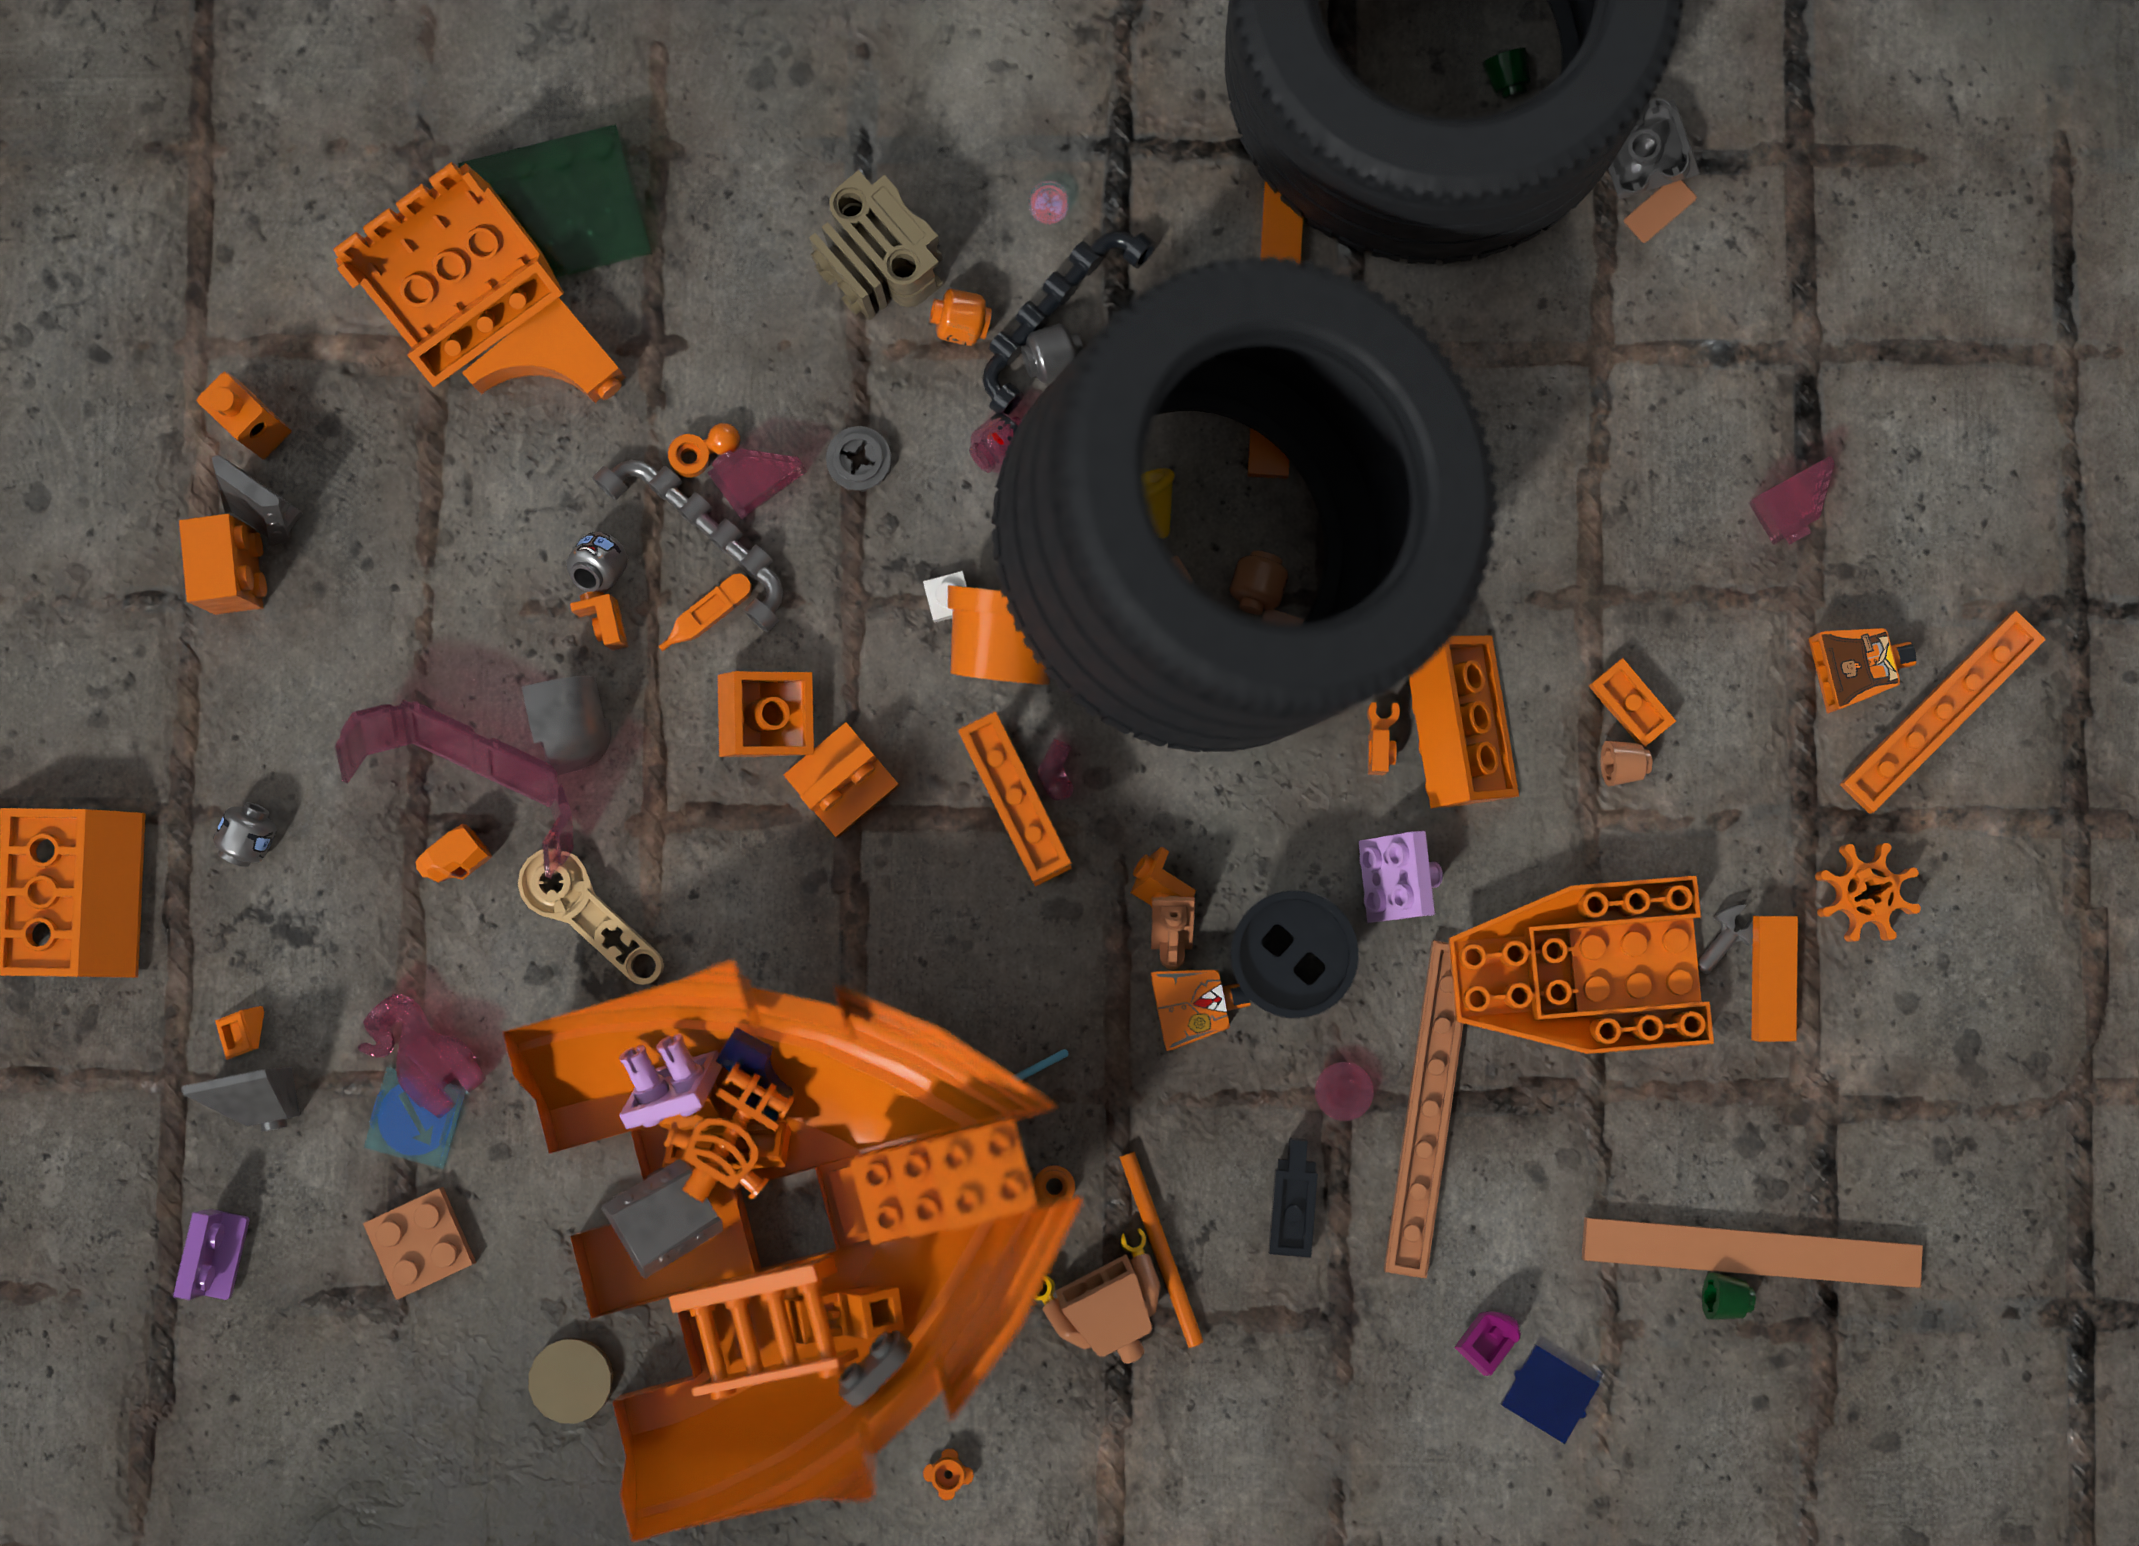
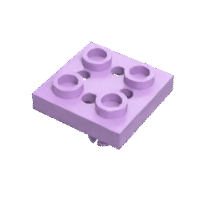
M1426 831L1408 832L1359 841L1367 923L1435 915L1432 888L1439 887L1443 879V872L1437 862H1429Z

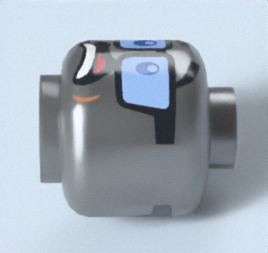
M591 532L583 536L567 558V570L572 582L578 588L587 592L599 591L603 593L611 589L628 564V556L620 542L611 535L602 532Z
M249 802L245 803L244 807L228 808L213 836L214 844L219 849L218 855L222 859L242 867H248L250 863L263 860L277 831L275 824L268 818L269 811Z

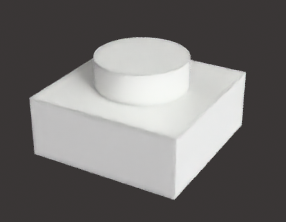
M963 571L923 581L934 623L952 618V609L947 608V585L967 587Z

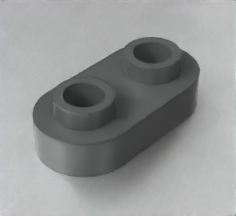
M899 1331L881 1334L871 1345L870 1353L859 1364L856 1362L852 1363L839 1378V1383L841 1384L839 1395L853 1407L862 1404L904 1363L911 1352L912 1343Z

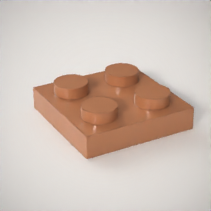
M444 1187L438 1188L363 1223L396 1300L476 1263Z

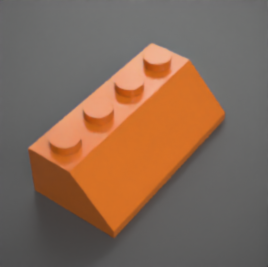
M1492 635L1449 637L1451 640L1421 670L1409 677L1413 700L1412 710L1416 718L1419 751L1423 760L1426 779L1425 788L1429 797L1430 809L1519 797Z

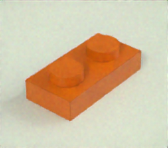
M1623 658L1589 685L1591 690L1636 743H1640L1643 748L1676 722L1674 717Z

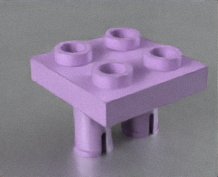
M675 1034L673 1039L671 1036L666 1037L657 1045L658 1051L667 1064L665 1066L655 1068L644 1045L637 1046L636 1051L632 1047L623 1052L619 1059L624 1064L635 1086L619 1115L626 1129L640 1125L651 1127L667 1117L677 1114L689 1116L699 1111L704 1106V1102L724 1065L718 1051L715 1050L692 1057L683 1041V1036Z

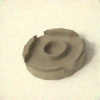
M564 1338L549 1344L535 1357L529 1371L528 1390L533 1404L545 1417L558 1423L576 1424L592 1418L606 1405L612 1390L614 1372L608 1356L598 1345L588 1340Z

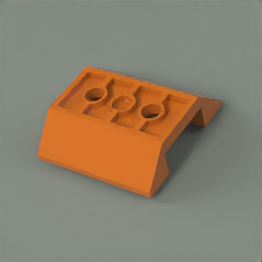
M0 808V976L138 978L146 813L91 809ZM48 839L54 845V855L49 861L41 862L37 857V847L40 842ZM43 922L48 925L51 935L46 944L39 946L34 942L32 934L34 928Z

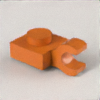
M1371 702L1367 709V717L1370 722V733L1368 734V775H1385L1389 772V765L1396 764V741L1389 740L1390 730L1388 729L1398 720L1400 708L1398 703H1392L1390 717L1382 719L1376 713V702Z

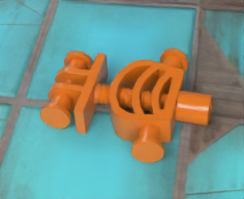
M738 1062L733 1065L723 1084L727 1086L731 1083L742 1090L739 1098H736L720 1087L715 1093L716 1096L737 1108V1112L734 1113L732 1119L705 1117L697 1122L692 1133L677 1128L678 1123L673 1122L663 1145L668 1147L669 1144L685 1149L683 1159L696 1168L682 1190L702 1203L705 1202L717 1181L731 1189L740 1183L750 1192L748 1197L751 1200L765 1187L769 1180L766 1177L763 1179L759 1178L751 1170L758 1160V1148L749 1133L745 1131V1127L750 1122V1119L754 1118L773 1131H776L779 1124L761 1112L765 1106H768L778 1112L777 1118L782 1120L795 1099L793 1096L786 1098L776 1092L777 1086L773 1083H770L767 1089L759 1086L757 1082L761 1076L756 1073L750 1076L739 1069L740 1064ZM751 1092L760 1097L755 1108L745 1103ZM710 1125L725 1126L721 1137L710 1133H701V1131ZM741 1136L750 1147L747 1161H745L741 1152L734 1146ZM696 1141L716 1143L711 1150L694 1147ZM730 1152L741 1166L737 1173L726 1160ZM697 1155L707 1157V1160L704 1161L697 1157ZM723 1166L728 1174L720 1171V1167Z

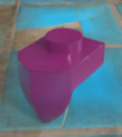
M1496 1311L1481 1312L1454 1348L1483 1376H1491L1513 1345L1520 1340V1327L1517 1321L1508 1314Z

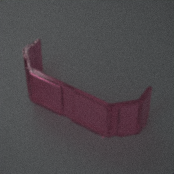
M403 700L400 705L396 706L384 704L355 711L344 724L340 732L341 737L335 744L343 782L349 783L367 755L414 744L551 809L555 823L542 843L545 877L551 879L559 864L563 865L574 849L572 813L562 784L558 788L557 771L549 763L498 739L491 738L489 740L476 734L468 725L415 701L410 703Z

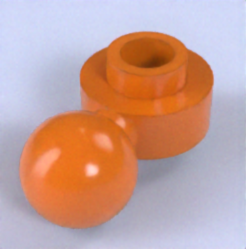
M719 423L711 428L708 438L704 440L693 434L678 436L671 442L668 449V459L672 469L683 477H696L702 474L709 465L711 454L716 453L725 456L737 450L740 444L739 432L731 424ZM689 451L697 455V459L691 464L682 461L683 454Z

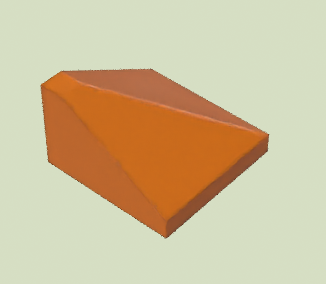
M263 1006L243 1009L215 1020L226 1060L259 1048L265 1013Z

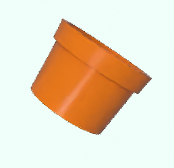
M947 585V608L952 609L950 674L1018 683L1050 684L1051 678L1044 672L1047 668L1041 662L1039 664L1036 663L1033 658L1034 653L1022 641L1025 636L1021 631H1016L1013 624L1015 622L1013 615L1009 614L1006 607L1007 603H1009L1007 597H1002L1001 591Z

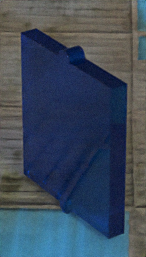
M1535 1344L1521 1369L1514 1371L1515 1379L1500 1404L1565 1444L1579 1419L1586 1417L1585 1409L1600 1384Z

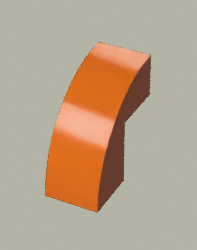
M873 1286L821 1292L832 1338L845 1335L869 1339L880 1336L885 1332L889 1334L894 1331L905 1330L899 1287ZM804 1295L785 1299L795 1343L805 1345L814 1343L815 1338Z

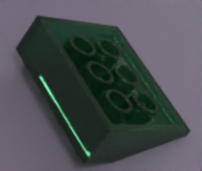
M616 124L458 163L459 168L464 164L469 165L491 185L542 251L556 278L652 254L626 143Z

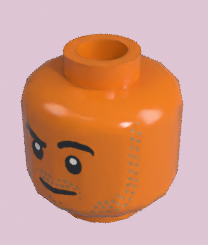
M948 289L944 293L942 300L934 299L929 322L936 324V333L939 339L973 346L979 338H986L992 309L986 307L985 298L979 294L958 289Z

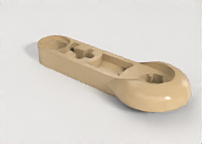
M551 847L539 850L527 858L519 873L518 887L520 896L529 909L541 916L571 925L632 982L646 985L660 978L664 969L661 955L595 895L587 871L577 856L566 849ZM559 872L563 877V880L559 881V883H563L561 891L550 890L546 892L543 888V885L547 884V882L543 881L545 874L556 875ZM620 928L623 931L620 939L627 947H631L634 941L639 944V948L629 953L624 963L619 960V956L625 954L621 948L616 945L609 948L606 947L605 943L608 939L604 934L606 929L615 931ZM641 954H648L654 959L656 964L653 975L648 978L637 976L633 970V961Z

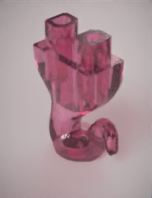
M395 993L374 1007L363 1021L366 1031L376 1041V1045L361 1043L358 1046V1050L375 1058L388 1056L395 1046L394 1036L390 1027L398 1021L402 1022V1034L396 1061L399 1084L420 1108L424 1107L440 1119L456 1104L443 1090L456 1078L468 1092H471L483 1083L486 1077L476 1062L478 1058L461 1040L435 1032L424 1010L412 998Z

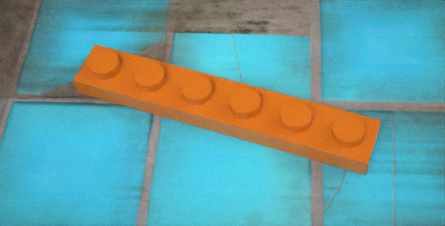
M2017 611L2011 612L1839 785L1869 814L1874 813L2046 639Z

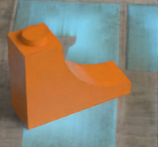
M557 298L514 329L462 372L481 394L509 379L523 376H546L575 386L594 403L601 398L606 400L612 397L621 388L622 384L620 382L626 378L560 298Z

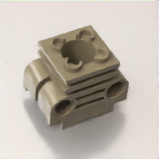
M858 170L835 189L831 194L829 204L837 232L828 222L822 226L828 247L816 233L812 234L809 240L814 252L810 256L817 264L814 266L826 283L831 285L833 282H836L838 288L844 292L845 296L841 299L853 314L857 315L859 312H862L869 321L874 318L875 313L870 298L881 311L888 306L883 289L899 305L915 307L944 285L933 271L939 265V262L943 260L942 253L937 249L939 243L938 235L925 220L914 215L905 206L898 189L886 175H883L874 184H871ZM905 275H911L907 278H901Z

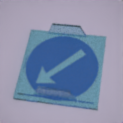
M386 1067L363 1148L444 1169L467 1088Z

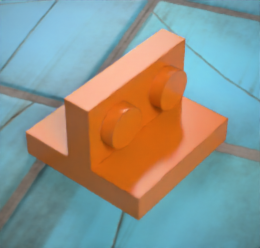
M847 722L815 747L814 755H806L783 774L800 794L799 797L816 813L836 838L840 837L900 786Z

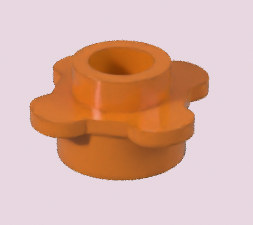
M952 1448L943 1450L941 1458L934 1464H927L923 1470L924 1479L932 1482L934 1488L939 1491V1497L943 1500L953 1499L956 1491L963 1484H970L974 1477L973 1470L962 1464L958 1459V1452ZM950 1470L952 1477L946 1478L944 1475L945 1471Z

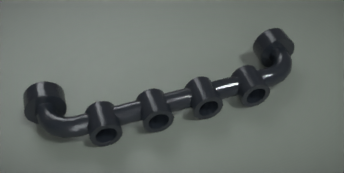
M1113 231L1102 235L1092 246L1082 241L1073 249L1069 256V261L1074 266L1067 274L1063 276L1058 271L1053 272L1043 284L1042 290L1048 295L1038 306L1032 301L1025 303L1015 318L1021 324L1011 336L1005 331H1001L990 343L989 350L994 355L984 368L982 381L985 391L992 399L989 405L991 410L995 413L1009 416L1019 405L1023 393L1011 383L1001 386L999 374L1006 365L1012 364L1022 352L1021 347L1026 344L1028 335L1043 329L1054 311L1073 296L1079 283L1098 268L1103 256L1112 248L1125 249L1123 259L1135 269H1138L1150 258L1156 248V242L1144 233H1140L1135 237L1127 232Z

